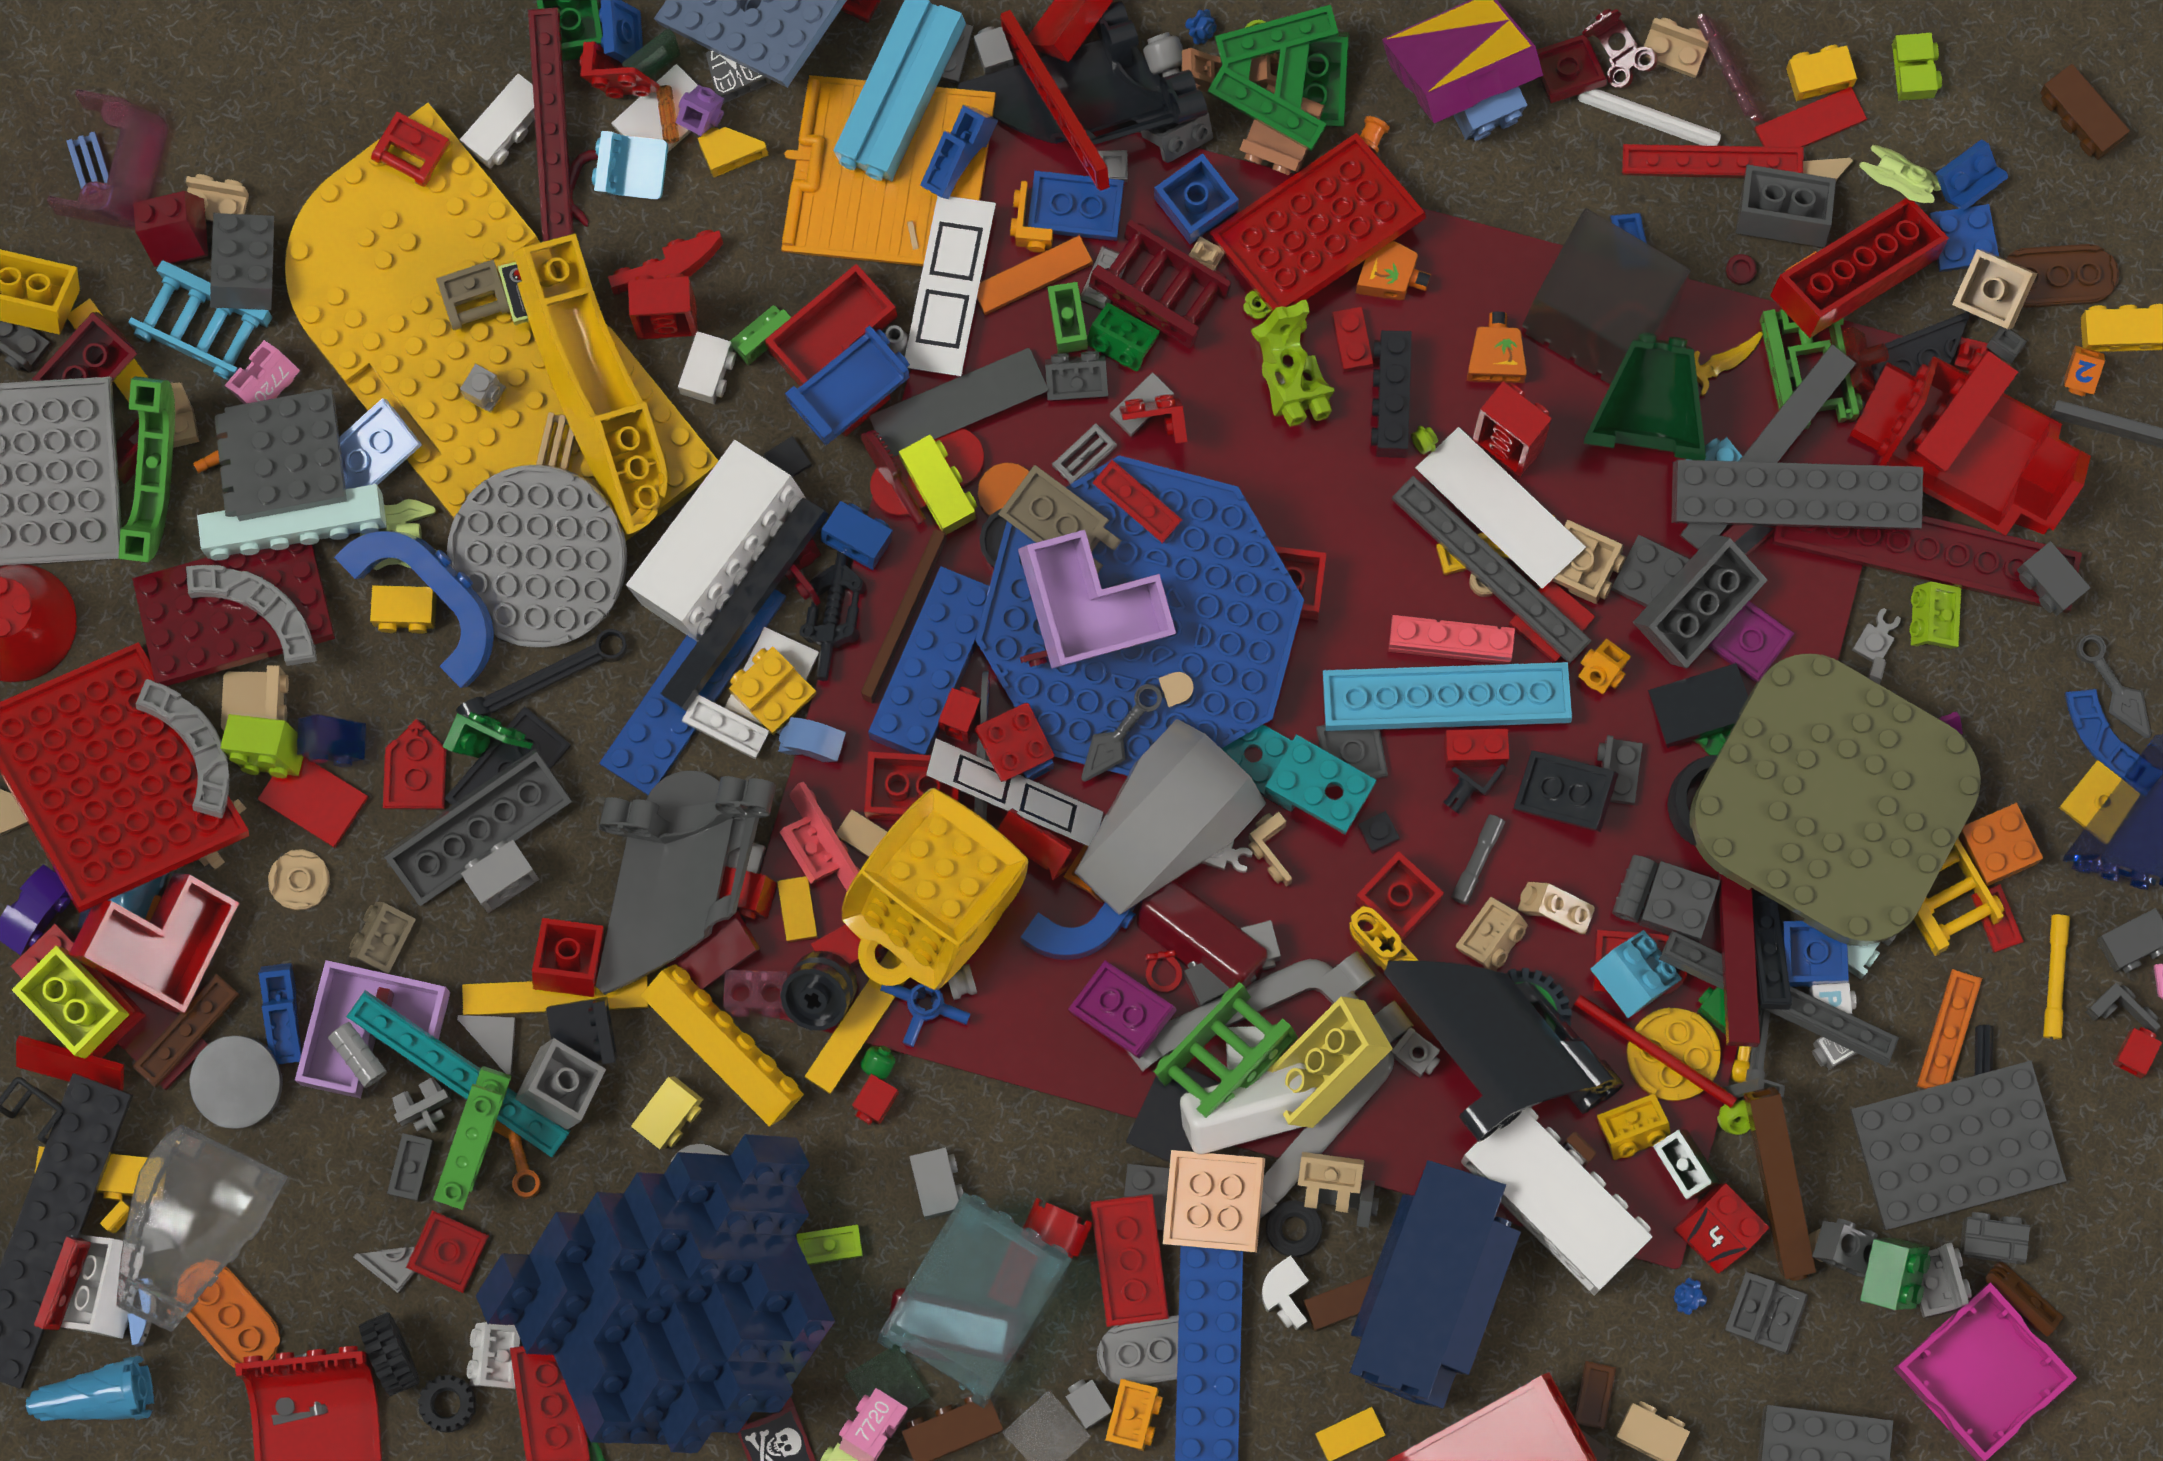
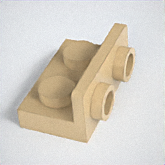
M1654 18L1644 47H1649L1657 54V65L1696 78L1710 38L1705 36V33L1695 28H1689L1688 30L1677 26V23L1671 19ZM1646 55L1642 58L1644 60L1651 62L1650 55Z
M197 174L196 177H186L187 192L204 198L206 222L213 223V213L245 214L249 193L242 183L229 179L225 180V183L213 181L212 177Z
M1490 897L1455 947L1461 953L1482 964L1485 969L1496 971L1506 962L1508 953L1513 946L1523 938L1528 924L1518 912Z

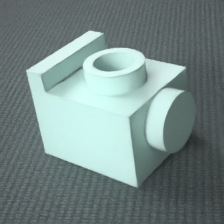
M1879 943L1869 944L1868 946L1847 944L1848 971L1862 979L1868 972L1863 966L1866 965L1870 968L1880 952L1875 950Z

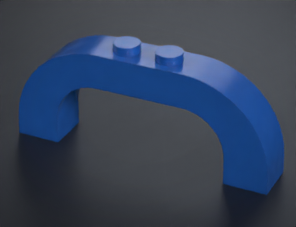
M379 531L354 539L334 557L354 579H363L378 563L388 558H396L408 564L448 605L460 623L461 636L458 646L440 665L442 670L460 688L468 687L482 673L490 658L493 647L494 631L492 619L485 603L472 589L471 585L473 582L463 572L459 571L457 573L450 566L452 561L440 549L436 551L427 542L409 533Z
M1105 902L1090 922L1075 928L1059 926L1038 912L1020 937L1021 943L1035 952L1053 959L1072 960L1083 958L1105 947L1115 937L1121 927L1127 929L1136 916L1132 912L1136 905L1118 915Z

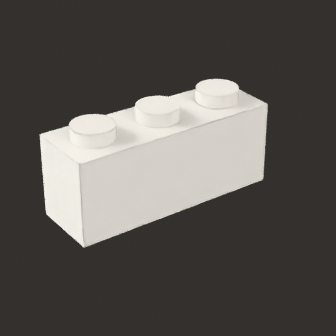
M517 74L460 138V142L467 151L489 169L495 164L500 165L505 161L509 154L507 150L514 142L520 143L528 133L527 127L535 120L533 85L520 74Z

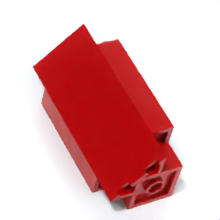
M1935 356L1932 357L1928 365H1921L1916 376L1887 362L1849 435L1877 450V454L1880 455L1878 466L1923 467L1924 493L2005 536L2014 523L2041 534H2045L2048 529L2054 531L2083 488L2091 458L2087 453L2059 439L2062 424L2003 393L1948 470L1941 472L1912 451L1916 446L1913 440L1923 427L1929 428L1934 421L1931 417L1934 410L1941 402L1947 403L1952 396L1949 393L1950 388L1959 377L1964 379L1967 373Z

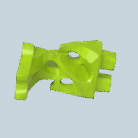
M1301 300L1289 307H1276L1264 323L1251 330L1253 337L1260 343L1262 349V374L1269 386L1274 416L1283 415L1290 427L1305 421L1307 416L1304 410L1310 409L1316 421L1328 418L1332 412L1329 399L1334 393V388L1329 386L1323 379L1315 355L1308 356L1307 352L1300 345V334L1307 328L1305 318L1309 313V306L1306 300ZM1286 355L1291 356L1293 366L1287 367L1284 365L1283 357ZM1303 372L1310 376L1311 381L1305 379Z

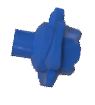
M1208 9L1204 11L1198 10L1196 16L1188 18L1185 24L1186 28L1189 29V35L1193 37L1194 44L1197 45L1200 43L1205 44L1208 39L1213 37V33L1217 28L1215 19L1211 16Z
M1687 1278L1685 1283L1676 1287L1674 1302L1678 1305V1312L1690 1315L1693 1309L1696 1310L1698 1306L1703 1307L1706 1304L1707 1297L1699 1289L1700 1281Z

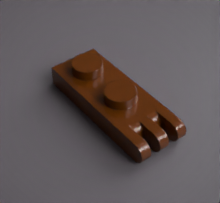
M1997 1262L1987 1274L1986 1282L1988 1284L1991 1283L2015 1310H2018L2028 1319L2030 1325L2035 1330L2042 1332L2046 1337L2056 1329L2064 1318L2004 1262Z

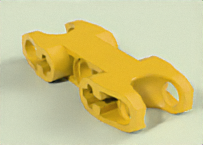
M1362 906L1351 916L1349 927L1353 939L1378 966H1381L1384 971L1388 961H1419L1401 942L1399 935L1374 909ZM1367 921L1372 924L1373 929L1362 931L1358 923ZM1381 946L1384 948H1387L1388 946L1392 947L1391 952L1388 949L1384 952L1380 949Z

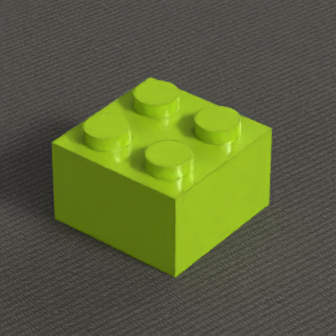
M229 714L220 749L229 756L230 761L240 766L241 771L244 773L258 775L260 771L268 772L277 778H286L287 775L299 776L307 741L284 720Z

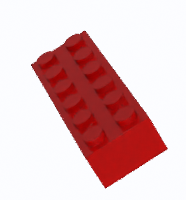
M1905 198L1780 274L1770 296L1801 330L1811 338L1936 261L1949 237L1914 201Z

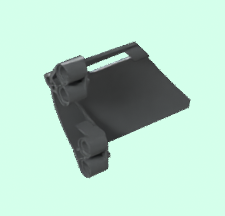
M723 776L720 779L716 801L674 808H659L658 804L647 800L636 799L629 802L620 798H605L599 829L609 834L626 837L627 839L595 985L604 995L635 982L675 960L710 936L714 924L722 920H729L736 913L759 818L767 817L771 812L776 788L773 782L758 778L745 781L736 777ZM741 847L731 895L719 899L728 853Z

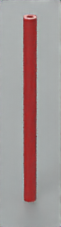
M1581 994L1575 1001L1574 1005L1729 1108H1732L1736 1102L1737 1097Z

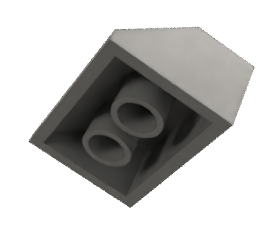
M1747 165L1738 208L1736 233L1825 248L1832 223L1836 179Z

